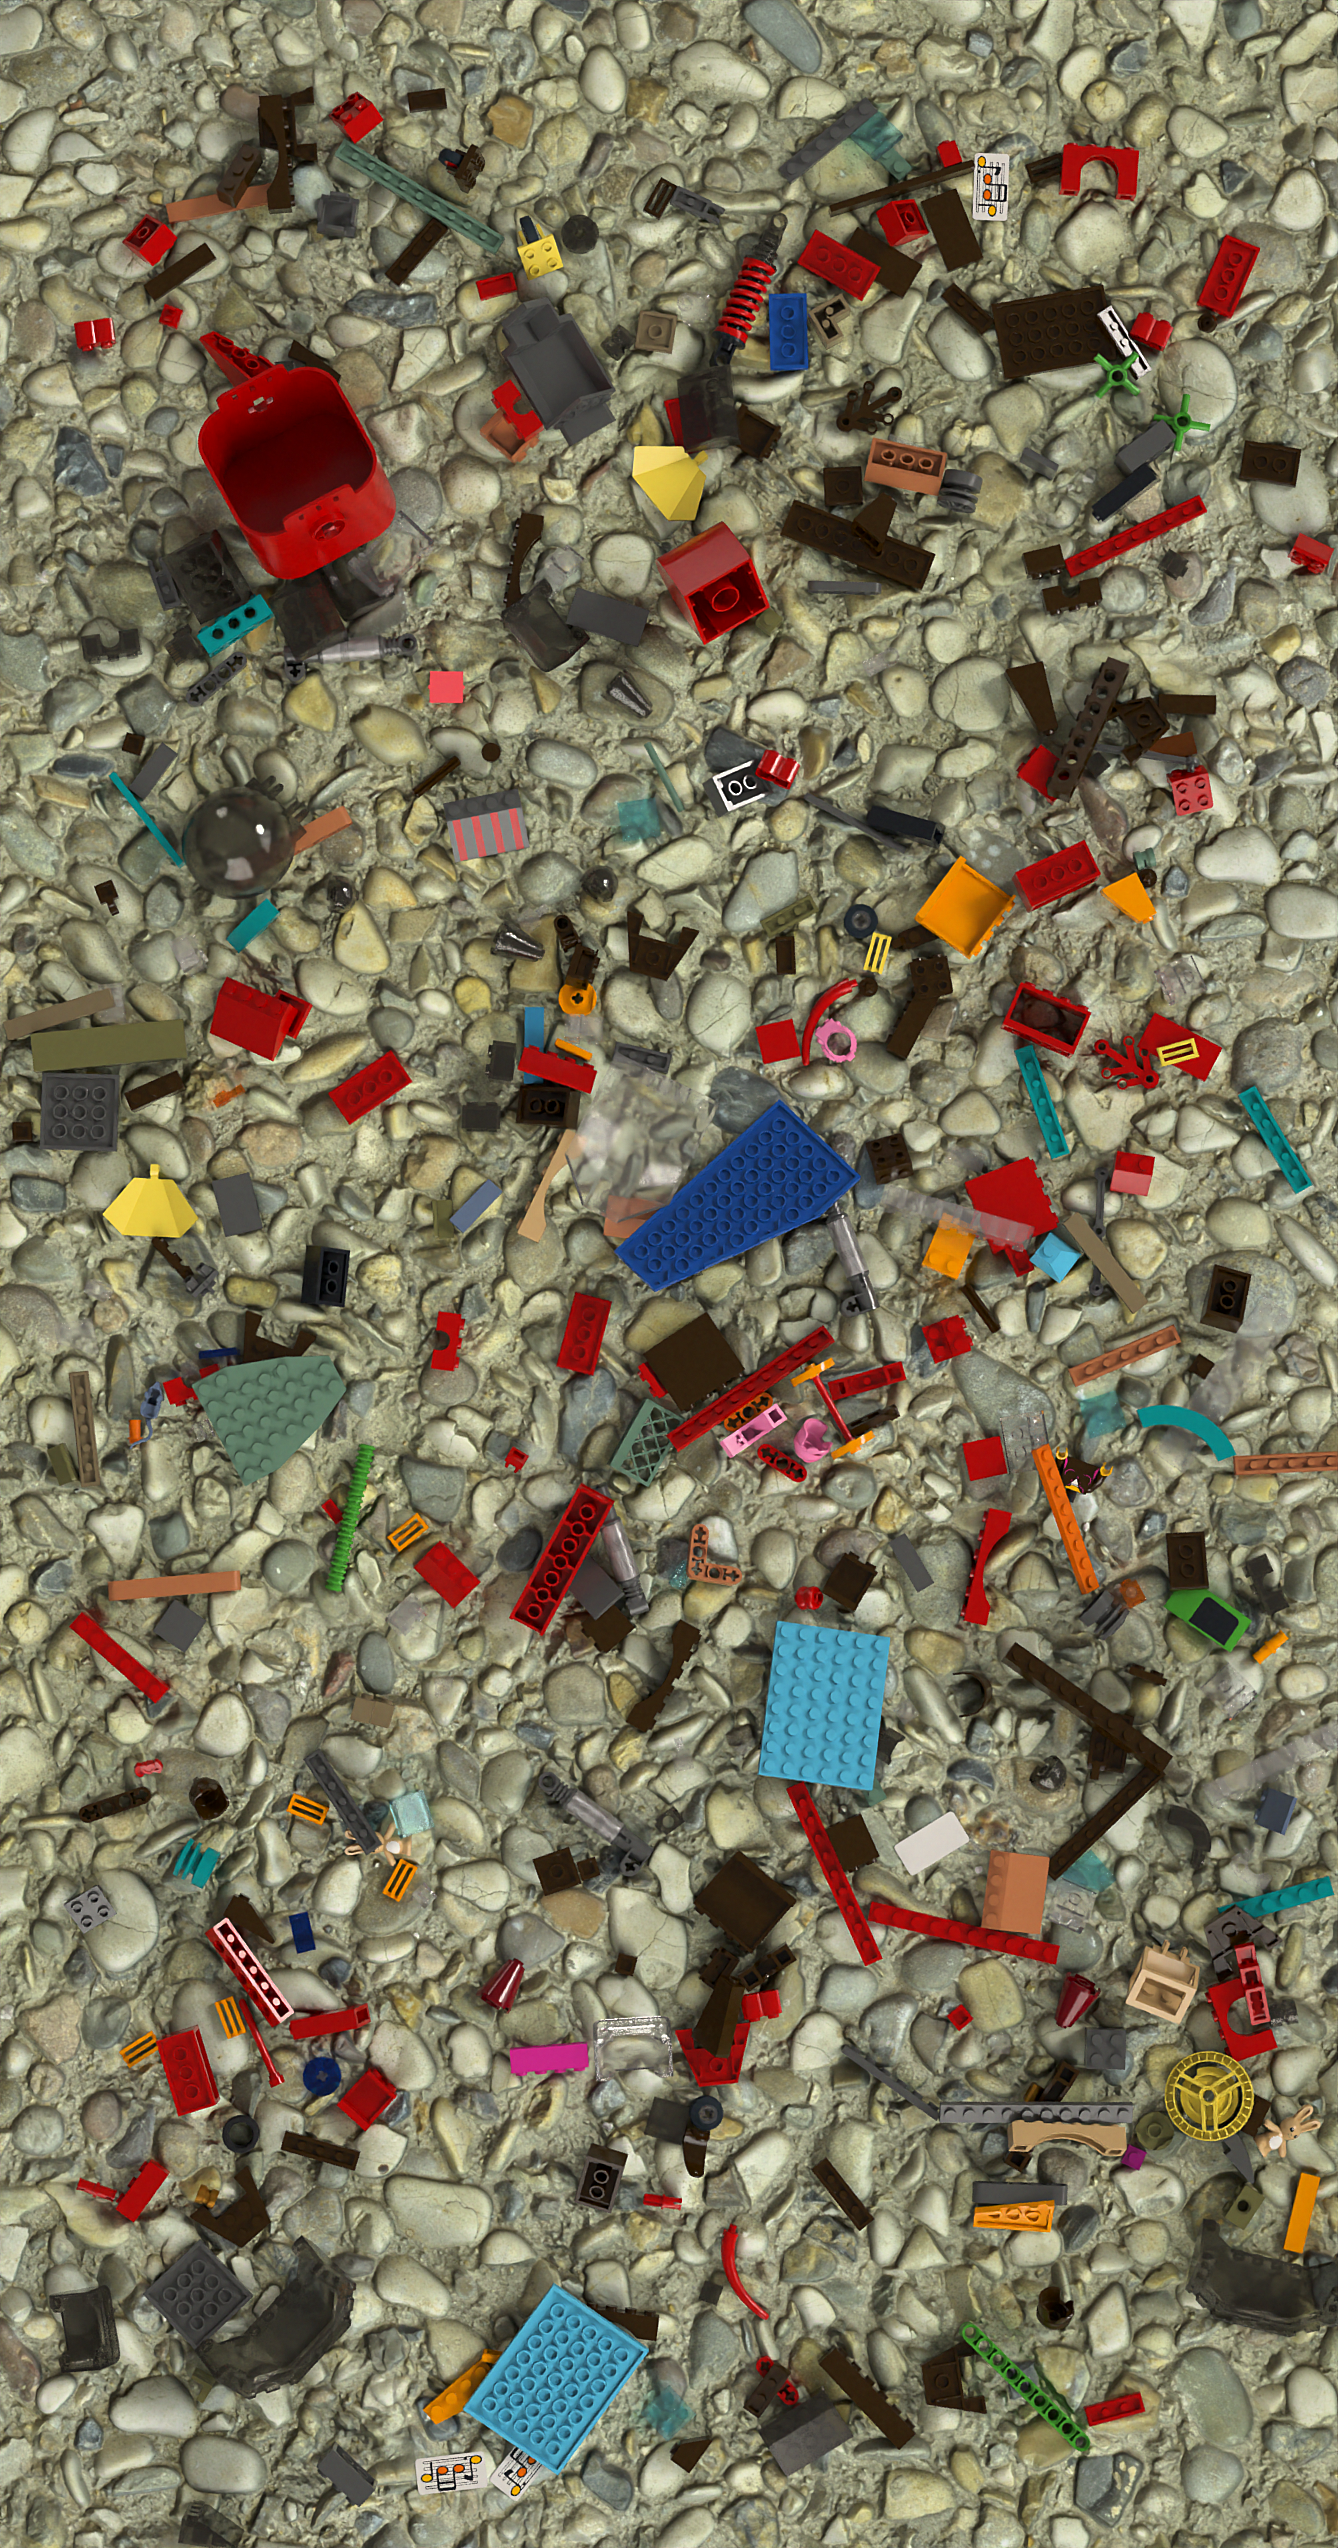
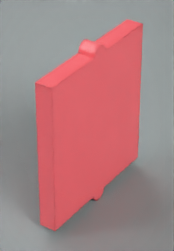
M430 671V685H428V689H430L429 702L463 703V690L465 689L463 685V671Z

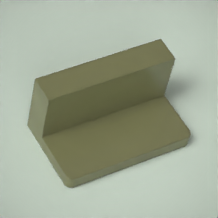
M432 1200L434 1238H454V1225L449 1221L453 1216L452 1200Z
M61 1443L58 1446L47 1449L59 1486L78 1480L66 1443Z
M196 2367L191 2379L203 2385L196 2399L203 2403L216 2378Z

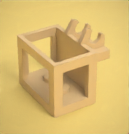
M1164 1940L1161 1947L1155 1944L1152 1948L1145 1946L1129 1979L1125 2003L1180 2024L1197 1990L1200 1967L1189 1963L1190 1958L1186 1957L1188 1953L1186 1947H1182L1179 1955L1167 1951L1170 1942Z

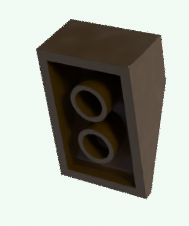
M520 1085L515 1123L577 1130L581 1092L572 1088Z
M1215 1264L1202 1307L1200 1323L1237 1333L1243 1323L1252 1274Z
M591 2143L574 2203L611 2214L628 2154Z

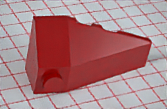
M215 331L203 335L199 339L233 387L275 366L267 358L261 355L257 357L249 353L250 349L246 347L241 349L235 346L232 340Z

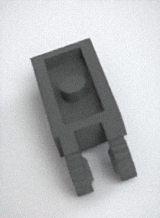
M677 186L670 201V205L703 220L706 219L708 222L716 225L719 224L720 220L708 214L709 208L719 214H724L725 212L724 208L712 203L711 200L680 186Z
M163 556L159 557V563L163 569L159 572L155 571V565L152 560L147 561L163 611L181 606L180 598Z

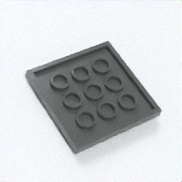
M42 1073L40 1149L117 1152L120 1075Z
M201 2239L143 2293L196 2351L254 2296Z

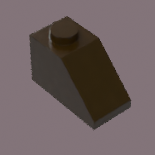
M707 2435L683 2439L679 2444L675 2443L670 2450V2460L690 2473L711 2444L712 2437Z

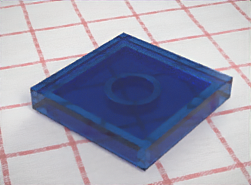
M232 1347L199 1351L198 1355L200 1360H211L241 1356L239 1348Z

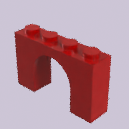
M1067 143V145H1063L1061 150L1059 195L1078 196L1082 167L1091 161H1103L1113 168L1116 175L1115 199L1134 201L1137 193L1139 150H1134L1132 147L1116 149L1115 146H1105L1102 148L1094 144L1078 146L1077 143Z
M1240 1975L1206 1987L1207 1992L1204 1994L1208 2004L1211 2003L1214 2010L1211 2011L1214 2022L1219 2023L1220 2029L1217 2031L1221 2041L1225 2040L1227 2047L1224 2048L1227 2056L1238 2062L1278 2048L1270 2027L1249 2034H1239L1230 2028L1227 2020L1228 2010L1233 2002L1244 1997Z

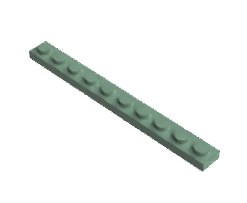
M344 139L335 152L336 158L493 255H496L505 241V237L348 140Z

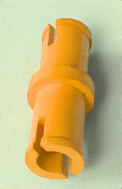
M1279 1630L1269 1641L1266 1640L1264 1645L1252 1656L1261 1664L1272 1653L1275 1654L1277 1652L1276 1649L1289 1638Z

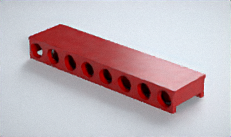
M583 1483L579 1485L509 1616L511 1620L514 1619L540 1633L539 1635H544L615 1502L614 1500Z

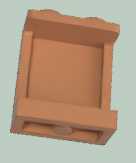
M499 409L480 429V435L515 465L517 461L520 463L526 457V452L530 447L533 449L540 440L538 438L540 436L537 434L526 443L522 438L519 440L513 432L515 428L511 423L509 425L502 417L504 413Z

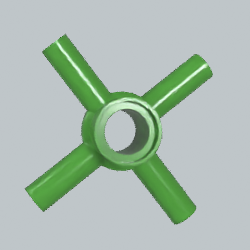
M1133 351L1121 365L1116 364L1112 366L1098 353L1094 360L1107 371L1108 380L1095 395L1101 399L1113 385L1122 384L1136 397L1140 390L1127 379V369L1139 355ZM1121 371V378L1114 379L1112 377L1113 372Z
M1183 394L1180 413H1177L1174 417L1154 414L1153 422H1159L1163 419L1166 424L1172 425L1173 430L1176 432L1173 450L1177 452L1181 451L1183 434L1189 431L1190 428L1208 432L1210 430L1211 424L1192 421L1187 413L1190 401L1189 394ZM1183 419L1187 425L1179 426L1177 420Z

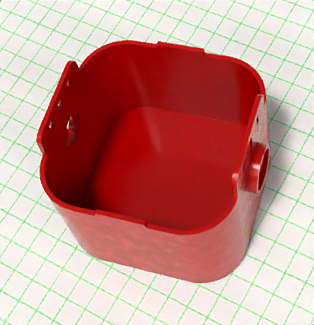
M277 364L221 394L216 399L219 409L205 420L199 432V453L255 558L267 573L281 579L303 577L378 537L389 527L396 512L395 494L363 426L338 382L328 372L315 367H300L287 372L283 364ZM263 397L264 401L254 406L253 402Z

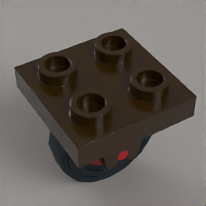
M474 144L470 145L467 153L458 149L455 152L442 149L438 160L446 166L447 172L454 176L460 190L467 194L470 189L474 188L479 172L481 173L485 167V159L479 147Z

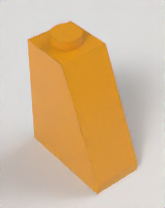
M1136 872L1100 891L1103 897L1137 924L1140 922L1146 924L1154 920L1153 916L1157 912Z

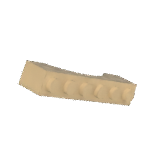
M566 1129L565 1133L561 1131L557 1139L559 1146L557 1150L553 1149L549 1156L551 1160L549 1167L545 1166L541 1173V1177H543L541 1184H536L532 1192L535 1195L533 1201H528L524 1209L527 1213L524 1219L520 1218L516 1229H519L517 1232L519 1235L539 1244L547 1227L544 1203L549 1185L564 1166L580 1157L588 1140L587 1138Z
M1015 2120L1007 2128L1009 2151L1028 2152L1034 2146L1053 2139L1076 2140L1096 2149L1102 2155L1122 2156L1127 2150L1125 2127H1119L1116 2124L1100 2126L1097 2123L1081 2125V2123L1062 2124V2122H1052L1050 2124L1043 2121L1029 2123L1024 2120Z

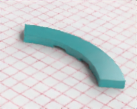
M1156 1405L1136 1410L1143 1428L1163 1424L1179 1426L1201 1437L1211 1448L1217 1461L1236 1455L1232 1444L1221 1429L1208 1418L1195 1411L1171 1405Z

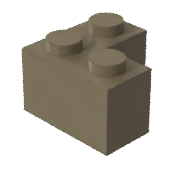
M842 294L808 312V320L826 350L843 341L844 335L837 323L850 316L851 309Z
M367 1693L356 1696L350 1717L351 1720L390 1728L396 1705H392L391 1700L381 1698V1701L373 1699V1695Z

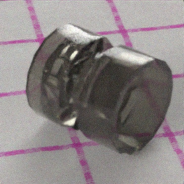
M618 324L611 331L612 336H607L600 344L602 349L616 361H619L625 354V349H629L636 342L633 335Z
M1293 1998L1282 2000L1281 2004L1277 2001L1267 2003L1271 2028L1280 2027L1284 2022L1287 2025L1298 2023V2013Z

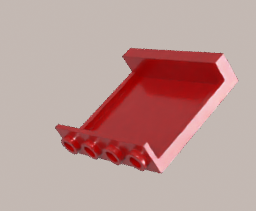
M1029 1156L964 1182V1187L992 1254L1058 1227V1217L1055 1212L1052 1213L1049 1207L1052 1205L1048 1194L1044 1195L1042 1190L1044 1188L1041 1177L1037 1178L1035 1170H1037L1036 1164L1033 1159H1029Z

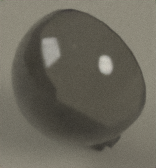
M269 776L262 783L253 777L244 786L225 787L211 792L202 798L190 811L184 823L181 836L182 856L188 872L196 883L208 893L231 900L253 898L274 887L287 873L293 861L296 842L307 833L300 822L308 816L309 811L302 809L293 817L292 815L300 808L301 803L295 801L285 809L275 799L284 789V786L279 783L269 792L267 790L275 783L276 778L274 776Z

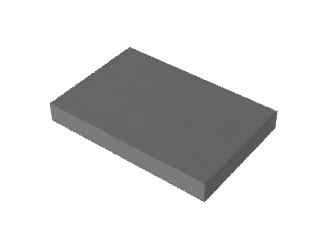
M249 1172L212 1181L225 1237L263 1228Z
M587 1553L568 1588L595 1620L624 1595L589 1553Z

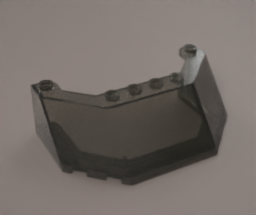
M1203 2218L1198 2230L1185 2290L1196 2296V2301L1203 2308H1207L1210 2311V2316L1213 2319L1285 2337L1296 2336V2332L1301 2331L1306 2333L1319 2331L1320 2327L1326 2325L1330 2328L1338 2326V2253L1334 2255L1331 2262L1305 2267L1297 2263L1264 2257L1260 2254L1235 2250L1220 2237V2224L1215 2220Z
M303 2235L292 2246V2252L299 2257L296 2278L276 2297L274 2302L243 2335L219 2343L213 2339L203 2340L194 2350L216 2381L249 2400L256 2398L258 2393L264 2391L270 2393L279 2390L280 2386L288 2383L290 2385L297 2384L351 2326L350 2312L353 2311V2291L356 2290V2283L318 2246Z

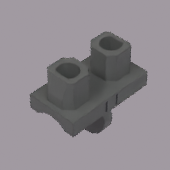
M201 1262L195 1269L200 1276L195 1280L189 1275L183 1280L187 1288L185 1291L194 1298L199 1294L204 1296L207 1292L213 1295L215 1291L212 1287L216 1284L213 1279L219 1274L216 1269Z

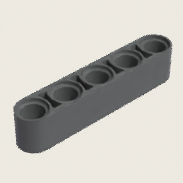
M973 2181L972 2202L1018 2204L1054 2200L1055 2205L1063 2206L1067 2205L1068 2185L1061 2183Z

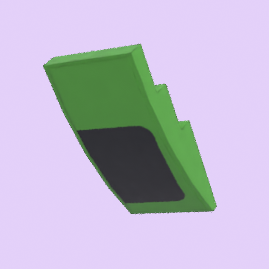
M1207 1589L1174 1591L1164 1605L1167 1610L1230 1653L1252 1622V1620Z

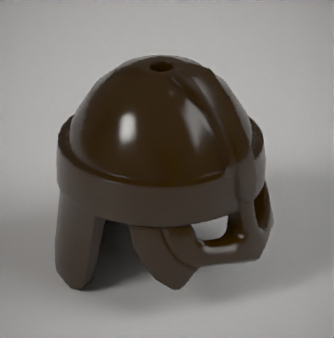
M197 1776L193 1779L189 1800L199 1818L211 1820L222 1815L229 1806V1799L220 1783L208 1777L199 1778Z
M1052 2286L1043 2289L1038 2298L1037 2319L1049 2330L1064 2329L1070 2324L1075 2314L1074 2301L1069 2300L1065 2303L1060 2300L1061 2289L1059 2287Z

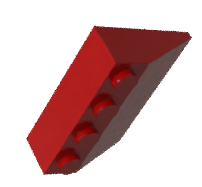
M226 977L218 993L210 1033L274 1061L298 1009L284 1001Z

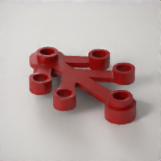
M1126 1036L1123 1039L1128 1059L1110 1048L1107 1040L1099 1039L1095 1042L1094 1049L1098 1054H1107L1123 1065L1122 1067L1112 1069L1108 1067L1102 1069L1101 1076L1104 1079L1133 1072L1139 1077L1129 1080L1125 1078L1119 1079L1117 1081L1119 1089L1125 1090L1127 1087L1142 1085L1145 1088L1151 1089L1158 1084L1159 1076L1151 1069L1150 1049L1148 1047H1141L1139 1049V1056L1142 1057L1144 1070L1137 1066L1133 1047L1135 1040L1132 1036ZM1127 1038L1132 1039L1131 1045H1126L1125 1040ZM1100 1043H1104L1106 1045V1048L1104 1050H1100L1098 1048V1045ZM1142 1049L1148 1050L1147 1056L1141 1055ZM1104 1070L1111 1072L1109 1077L1103 1075ZM1148 1075H1151L1153 1077V1081L1151 1083H1148L1146 1081V1077ZM1121 1080H1124L1126 1082V1086L1124 1088H1121L1119 1086V1082Z

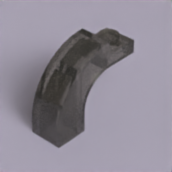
M1170 1804L1167 1823L1184 1827L1190 1832L1193 1838V1850L1189 1867L1199 1870L1205 1860V1855L1202 1854L1203 1851L1211 1852L1209 1830L1196 1813L1183 1806Z

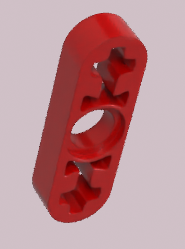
M763 1444L758 1448L757 1454L762 1461L792 1481L802 1482L806 1479V1469L773 1446ZM762 1448H770L769 1452L772 1455H775V1452L779 1454L775 1457L773 1464L769 1462L772 1459L769 1456L762 1457ZM781 1457L788 1461V1465L784 1469L778 1468L776 1464L777 1460ZM791 1462L795 1464L792 1467L793 1469H802V1478L798 1477L795 1479L793 1472L790 1471L789 1474L785 1472L790 1468Z
M761 2356L756 2361L757 2371L763 2378L768 2371L765 2368L761 2369V2362H769V2369L774 2364V2361L769 2356ZM787 2379L780 2390L787 2383L789 2386H786V2389L790 2393L795 2392L793 2394L794 2399H786L787 2395L784 2390L778 2391L777 2395L785 2404L793 2405L798 2401L799 2393L796 2387Z

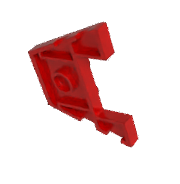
M750 2022L737 2023L734 2033L735 2044H732L728 2058L714 2057L704 2047L694 2048V2041L691 2037L693 2033L692 2028L675 2030V2034L699 2087L738 2083L750 2030Z

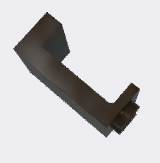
M742 403L725 431L723 441L762 463L765 458L768 460L773 451L771 449L773 443H778L783 434L780 432L781 426H776L748 410L749 407Z
M850 1551L849 1554L844 1552L821 1592L855 1612L878 1572L875 1571L876 1566L868 1561L865 1564L860 1562V1557Z
M861 1813L825 1828L844 1872L852 1873L860 1869L859 1865L864 1863L866 1865L873 1864L877 1861L876 1858L880 1857Z

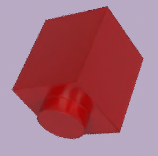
M945 140L939 143L936 154L942 169L962 163L955 140L951 142Z

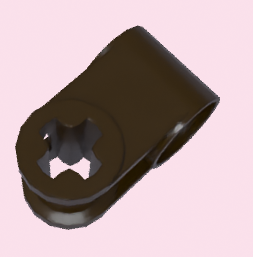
M558 915L554 920V928L564 952H568V949L575 947L577 943L582 946L581 940L569 917ZM565 919L568 922V926L565 929H560L557 926L558 920Z

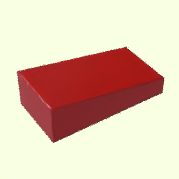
M331 1498L321 1504L335 1524L343 1519V1513Z

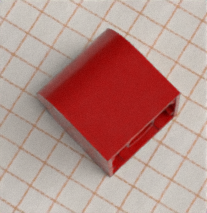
M723 521L655 559L658 571L669 593L704 645L770 607L751 557Z

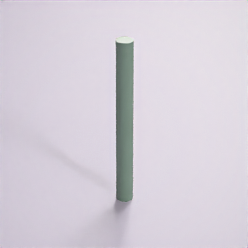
M651 742L644 744L678 813L685 810Z

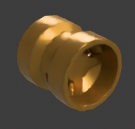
M201 2184L195 2203H205L208 2208L213 2209L220 2191L216 2189L210 2190L206 2185Z

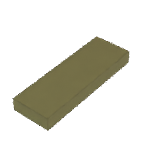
M809 894L760 921V924L770 939L819 912V909Z

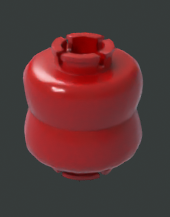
M802 1586L794 1596V1601L801 1610H816L821 1606L824 1599L821 1590L816 1586Z

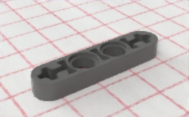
M808 581L807 592L815 594L881 595L882 584L876 582Z
M235 652L187 692L186 700L188 704L192 707L201 706L247 666L246 656L241 652ZM236 657L239 659L242 657V665L236 664L233 666L235 671L232 672L227 664L230 662L232 666L235 663ZM225 668L229 670V676L227 678L219 677V671L221 669ZM207 681H213L215 687L213 690L208 691L204 688V684ZM201 687L202 691H203L205 694H207V695H206V696H203V694H200V695L198 696V699H199L198 702H196V701H192V702H191V700H192L191 695H192V694L198 695V694L200 693V691L198 690V688Z

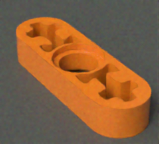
M762 1393L724 1420L725 1429L735 1432L769 1409L773 1403L771 1395ZM761 1396L764 1398L768 1397V1406L761 1405L758 1407L761 1411L757 1413L756 1407L751 1403L755 1401V1404H758L761 1401ZM745 1407H751L754 1410L752 1417H744L742 1412ZM739 1412L740 1417L745 1422L742 1424L740 1420L736 1423V1428L728 1427V1419H736L738 1416L735 1414Z

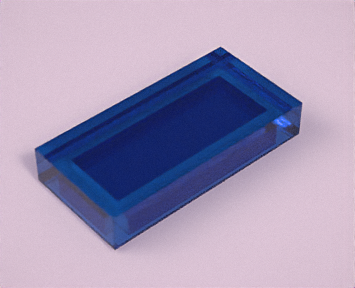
M308 1911L289 1915L297 1954L316 1950Z

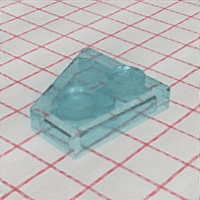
M1092 1850L1088 1851L1063 1873L1065 1877L1100 1892L1106 1890L1117 1880Z

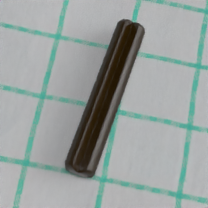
M456 756L450 758L412 789L415 796L421 797L461 764L460 760Z
M969 1283L964 1285L961 1291L993 1334L999 1331L1001 1326Z

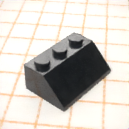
M306 1246L300 1303L345 1307L350 1250L323 1246Z

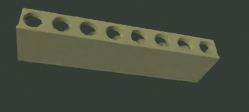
M183 1019L30 1034L33 1070L37 1074L188 1059Z

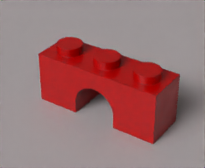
M509 379L492 391L491 401L496 409L500 408L504 413L502 417L506 423L513 425L515 428L513 432L519 440L522 438L526 443L543 431L544 426L533 410L524 415L514 411V405L522 397L519 390Z
M438 1312L436 1331L447 1333L450 1337V1343L444 1350L433 1349L431 1369L455 1372V1368H459L460 1357H457V1350L461 1349L463 1338H459L460 1330H464L465 1319H462V1314Z
M216 1363L200 1369L201 1379L219 1370V1364ZM181 1376L163 1383L170 1405L175 1404L176 1407L187 1404L186 1400L188 1399L199 1400L194 1389L187 1387Z

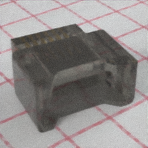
M189 624L172 634L174 639L164 644L165 649L177 667L188 659L192 663L207 653L205 648L197 645L191 636L192 629Z
M889 1726L887 1730L880 1727L876 1758L889 1765L891 1763L890 1755L897 1743L904 1741L905 1736Z

